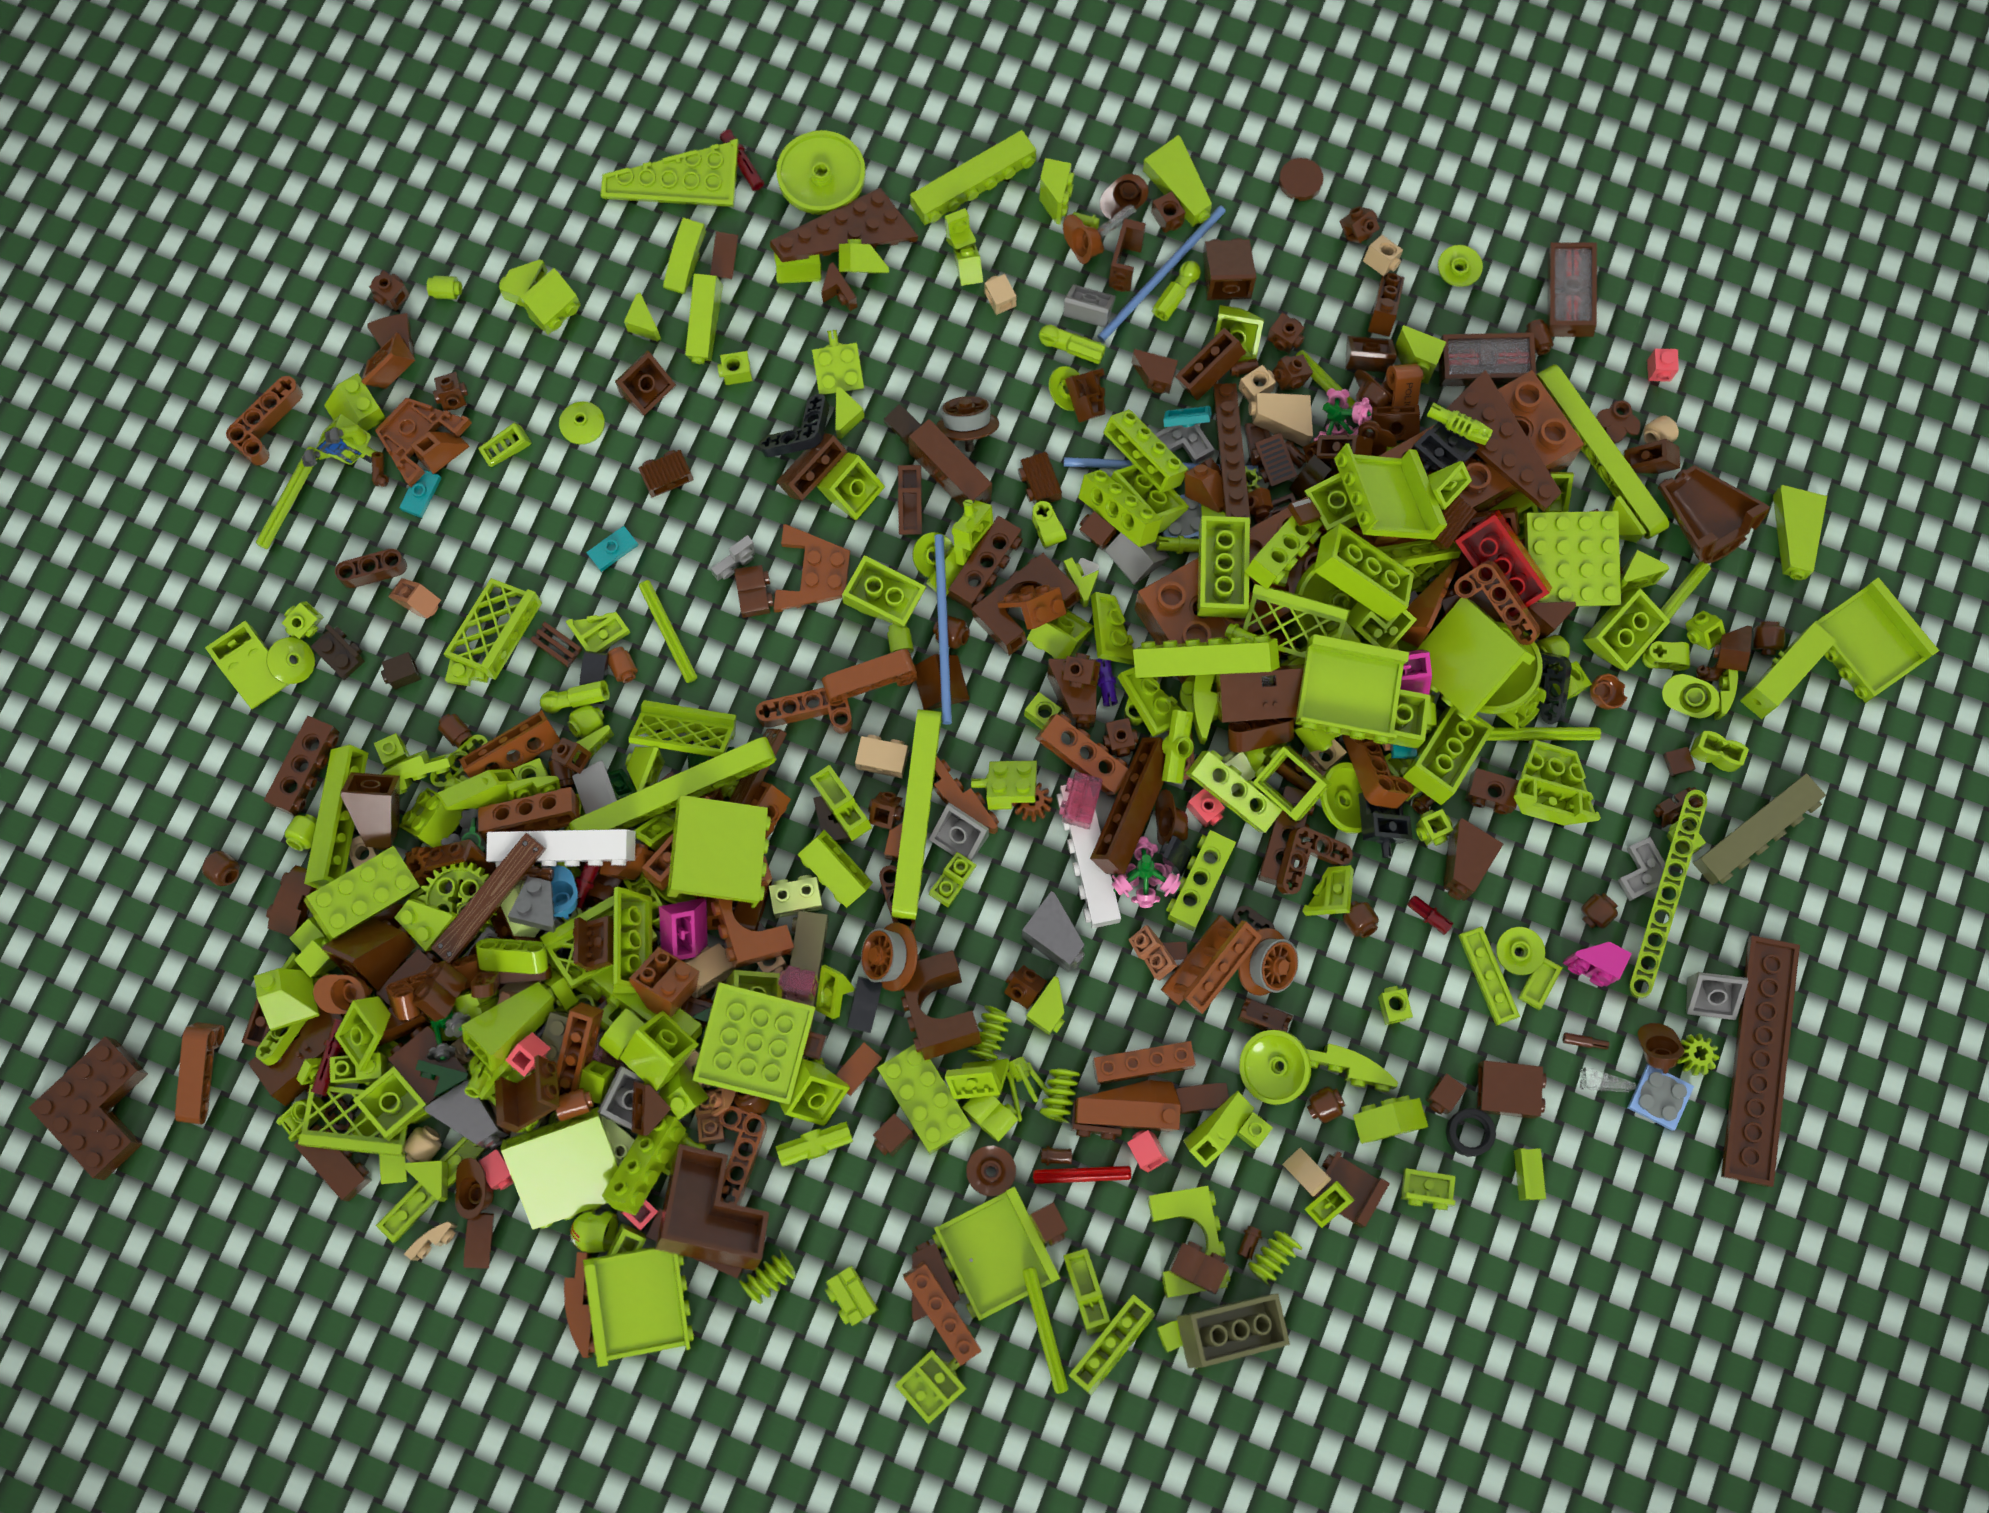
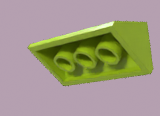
M615 887L613 897V994L637 993L629 979L652 954V897L621 887Z

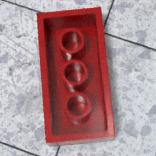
M1499 509L1456 538L1455 542L1473 568L1486 561L1495 562L1526 607H1529L1550 593L1552 586ZM1488 567L1482 568V575L1487 579H1491L1493 576L1492 570ZM1497 587L1495 589L1496 596L1501 599L1506 598L1505 589ZM1509 608V615L1511 617L1519 613L1517 608Z

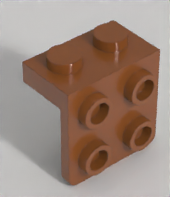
M1049 584L1036 588L1033 585L1020 589V593L1003 596L1004 600L997 603L998 608L1021 607L1027 630L1035 629L1067 614L1060 587L1050 588Z

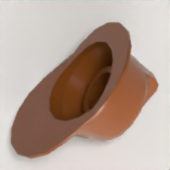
M1074 214L1066 216L1063 223L1064 237L1080 263L1086 264L1091 257L1104 252L1105 248L1102 244L1100 233L1096 228L1085 226Z
M330 974L322 976L317 980L313 990V996L319 1008L332 1014H346L353 1000L369 998V995L372 993V989L368 988L366 982L361 977L355 975Z

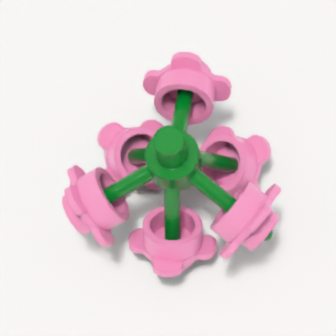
M1333 388L1327 391L1328 401L1323 405V410L1331 421L1326 426L1327 432L1320 431L1317 438H1314V441H1317L1320 435H1357L1359 427L1353 429L1352 426H1348L1346 417L1352 416L1353 422L1358 423L1359 426L1362 422L1371 420L1372 406L1369 404V399L1363 398L1362 402H1355L1352 409H1347L1349 406L1347 403V398L1350 395L1349 391L1346 389L1342 391H1337Z
M1143 836L1140 837L1133 853L1135 858L1139 860L1137 867L1130 863L1125 875L1118 874L1116 878L1112 875L1111 877L1115 882L1111 885L1114 887V892H1117L1120 896L1124 893L1129 898L1128 893L1133 890L1132 886L1136 887L1139 885V877L1143 878V888L1137 889L1136 896H1133L1131 901L1139 903V906L1142 908H1150L1153 906V903L1160 902V897L1156 896L1154 889L1148 888V884L1151 886L1161 884L1160 889L1165 892L1164 896L1167 897L1169 893L1174 894L1179 890L1181 884L1178 881L1180 874L1177 873L1175 876L1171 873L1173 870L1171 866L1154 863L1151 860L1154 853L1158 851V846L1148 841L1147 837Z

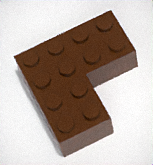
M105 1036L28 1108L92 1178L105 1180L142 1145L111 1109L144 1079L148 1073L117 1040Z
M679 1144L672 1159L655 1249L755 1271L762 1260L769 1212L721 1202L728 1155Z

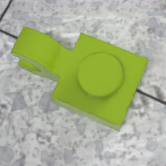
M450 659L445 681L450 684L470 687L472 680L488 683L489 677L484 672Z

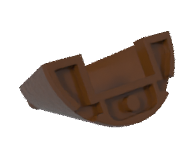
M1696 465L1686 470L1682 469L1675 476V480L1673 478L1665 479L1658 486V490L1665 499L1695 556L1700 562L1703 561L1705 564L1716 562L1738 548L1747 540L1745 536L1750 533L1751 528L1754 530L1758 528L1770 509L1767 504Z

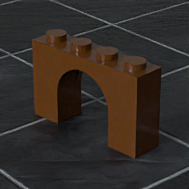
M1044 553L1032 558L1024 568L1014 572L1006 582L996 586L988 596L981 601H977L971 608L974 620L1009 656L1024 645L1027 639L1024 630L1007 613L1008 608H998L997 603L1004 600L1003 596L1011 593L1018 594L1021 592L1020 589L1026 586L1033 585L1036 588L1049 584L1050 588L1060 587L1066 611L1081 600L1079 588Z
M953 950L918 960L910 982L903 989L898 990H904L905 996L901 997L904 1011L910 1010L911 1017H908L907 1021L910 1031H916L917 1037L913 1038L917 1053L922 1052L924 1060L982 1043L973 1011L949 1018L937 1019L929 1017L921 1010L925 998L932 992L962 983Z

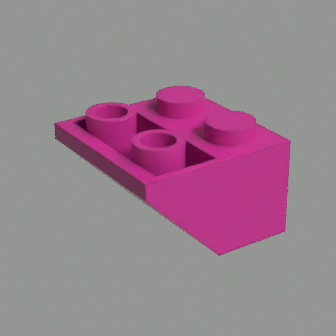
M1423 649L1408 651L1409 659L1403 667L1400 689L1429 695L1432 680L1430 652Z
M705 898L659 906L661 949L683 960L696 957L708 946Z
M1606 942L1576 951L1564 959L1563 964L1568 966V970L1577 975L1583 974L1589 977L1590 982L1593 984L1607 987L1620 979L1632 953L1612 942Z

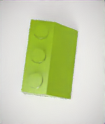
M1135 465L1116 470L1111 476L1113 480L1121 484L1123 488L1133 496H1136L1138 500L1162 518L1158 533L1165 531L1189 508L1187 503L1174 489L1161 493Z
M1641 588L1626 590L1621 595V605L1611 606L1582 640L1596 656L1623 671H1627L1671 621Z

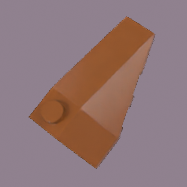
M1454 560L1408 606L1406 610L1417 620L1400 638L1401 640L1416 647L1421 645L1433 626L1459 561Z
M1147 1080L1077 1098L1075 1123L1171 1132L1180 1130V1102L1173 1082Z

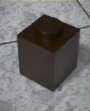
M409 652L382 662L384 670L381 671L383 680L394 689L422 680L416 662Z

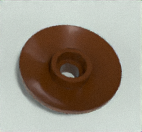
M984 1146L976 1150L969 1158L966 1175L971 1187L978 1193L985 1196H998L1012 1186L1016 1176V1166L1012 1156L1003 1148ZM994 1167L996 1174L988 1176L986 1173L987 1168Z

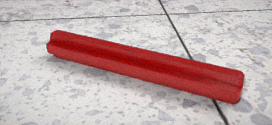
M1130 1166L1033 1171V1182L1035 1184L1131 1179Z

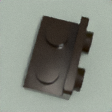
M327 624L325 628L328 631L310 647L345 680L365 662L360 656L362 651L354 642L349 645L344 640L347 636L338 626L333 629Z

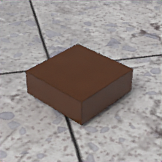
M1688 747L1663 754L1671 777L1696 769Z

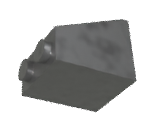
M1051 891L1023 928L1022 939L1069 972L1071 968L1076 970L1083 961L1085 955L1083 953L1084 943L1056 894Z
M468 1079L424 1107L427 1113L473 1143L486 1149L497 1148L502 1144L504 1138L508 1136L500 1126H497V1118L488 1100H481L479 1097L472 1098L464 1092L469 1083Z

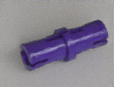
M1099 658L1096 660L1101 663L1098 686L1101 687L1103 706H1110L1109 697L1111 698L1112 706L1118 704L1115 691L1116 678L1113 677L1111 661L1104 659V667L1102 659Z

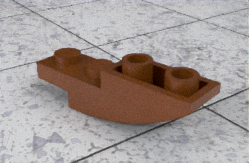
M937 757L935 775L939 781L934 784V790L946 805L951 803L989 828V833H997L999 821L992 811L987 812L983 806L986 803L980 793H974L971 788L963 793L964 787L957 778L953 780L949 774L951 769L947 762Z
M577 1252L575 1278L564 1279L565 1310L576 1347L583 1358H592L595 1349L589 1305H587L588 1296L583 1260L591 1259L592 1253Z

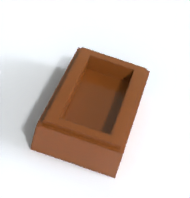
M864 1042L836 1074L837 1077L849 1085L850 1089L847 1094L850 1097L883 1059Z

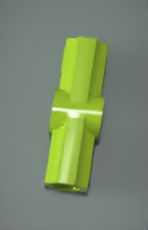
M1173 710L1169 735L1165 737L1162 743V750L1166 755L1162 781L1183 784L1186 759L1191 756L1194 749L1193 742L1190 739L1193 712Z
M843 1122L823 1130L816 1129L807 1132L798 1139L775 1147L781 1165L785 1167L805 1159L811 1160L826 1155L830 1150L853 1143V1139L847 1122Z

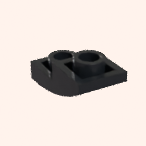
M591 651L584 652L579 686L605 680L608 676V654Z
M1172 836L1170 842L1166 841L1162 847L1163 863L1171 866L1173 873L1176 875L1179 873L1182 877L1192 855L1188 847L1178 837Z
M858 976L847 1028L871 1033L882 982H872L868 978Z

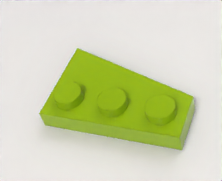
M1100 592L1093 593L1091 595L1097 658L1134 665L1132 646L1134 641L1132 636L1127 634L1124 627L1125 618L1116 596Z
M1135 667L1121 672L1117 678L1151 735L1154 737L1170 730L1173 710L1183 711L1177 705L1178 701L1173 696L1169 697L1160 689V684L1153 677L1136 678Z

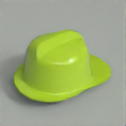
M1674 675L1666 681L1662 689L1663 700L1667 706L1695 718H1705L1712 715L1718 708L1720 701L1719 693L1713 685L1691 675Z

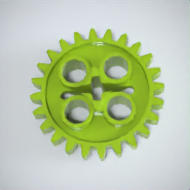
M461 862L459 865L456 863L450 865V868L444 866L442 867V872L433 870L434 879L426 878L430 885L429 887H421L426 891V895H421L419 898L425 900V905H433L439 907L440 910L448 906L449 912L458 915L491 875H483L485 869L479 867L476 870L477 864L470 863L469 866L467 862ZM452 882L453 888L447 894L445 887L447 883ZM475 884L476 892L470 896L469 887ZM462 898V902L456 904V900ZM489 919V920L486 922V924H490V925H491V924H492L491 920ZM484 926L480 929L481 932H485Z

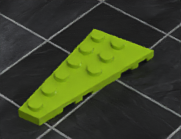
M734 139L725 144H715L706 149L693 150L662 158L663 160L653 163L647 162L634 168H624L602 174L601 198L734 207L739 141Z

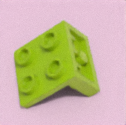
M1009 1059L963 1063L961 1069L947 1070L945 1079L953 1099L1000 1095L1010 1062Z

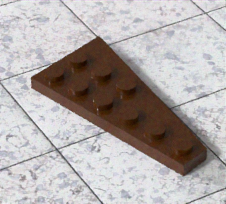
M880 187L771 240L770 247L783 263L808 259L812 255H831V252L839 251V244H847L848 239H861V244H870L873 248H876L877 245L890 244L892 246L908 240L909 243L917 242L918 235Z
M1484 370L1447 409L1452 412L1457 410L1461 414L1464 413L1467 417L1470 416L1473 420L1476 419L1493 430L1486 445L1472 441L1479 447L1476 454L1544 512L1562 492L1487 371Z

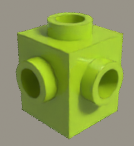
M305 601L300 602L296 607L294 605L290 607L284 614L286 618L282 624L286 627L285 631L291 637L298 639L310 638L318 631L317 625L324 616Z
M1704 610L1685 622L1689 641L1707 650L1715 647V644H1719L1722 635L1726 634L1722 619Z
M1443 809L1436 812L1430 810L1420 816L1421 819L1416 824V833L1418 838L1425 842L1426 846L1432 843L1438 846L1448 841L1447 836L1453 831V825Z

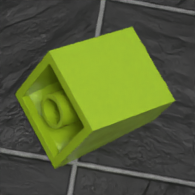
M662 1010L636 1030L620 1059L645 1084L651 1085L657 1092L671 1080L699 1044Z

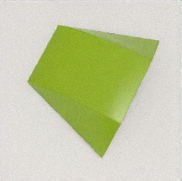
M1534 740L1514 794V799L1521 813L1564 826L1599 821L1601 819L1599 812H1595L1591 802L1594 799L1593 795L1587 791L1584 783L1586 776L1577 752Z

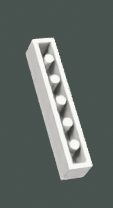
M1089 780L1060 786V794H1056L1059 808H1064L1065 816L1062 817L1064 831L1069 830L1071 838L1067 840L1069 853H1074L1076 862L1072 863L1075 877L1079 876L1081 885L1078 886L1080 899H1085L1087 907L1083 909L1086 923L1090 922L1092 929L1120 923L1121 916L1116 895L1113 891L1114 887L1111 885L1113 883L1111 874H1106L1090 859L1101 831Z
M627 829L487 832L486 861L496 863L495 867L500 865L525 833H529L546 848L544 853L535 862H542L541 866L556 867L557 862H565V866H580V862H588V866H603V861H611L613 866H625L626 861H635L636 831Z

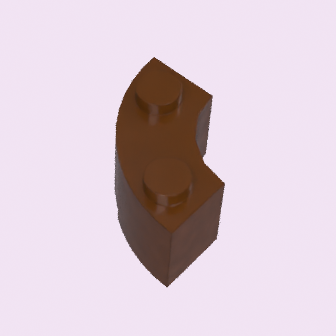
M295 865L289 873L285 872L280 881L281 886L274 903L269 906L266 917L269 918L268 929L291 937L308 919L310 910L305 904L304 899L307 895L318 889L304 884L306 868Z

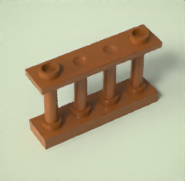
M1219 915L1164 984L1161 991L1176 1005H1180L1183 1000H1186L1197 1012L1203 1014L1262 939V936L1246 921L1242 920L1234 928L1222 915Z

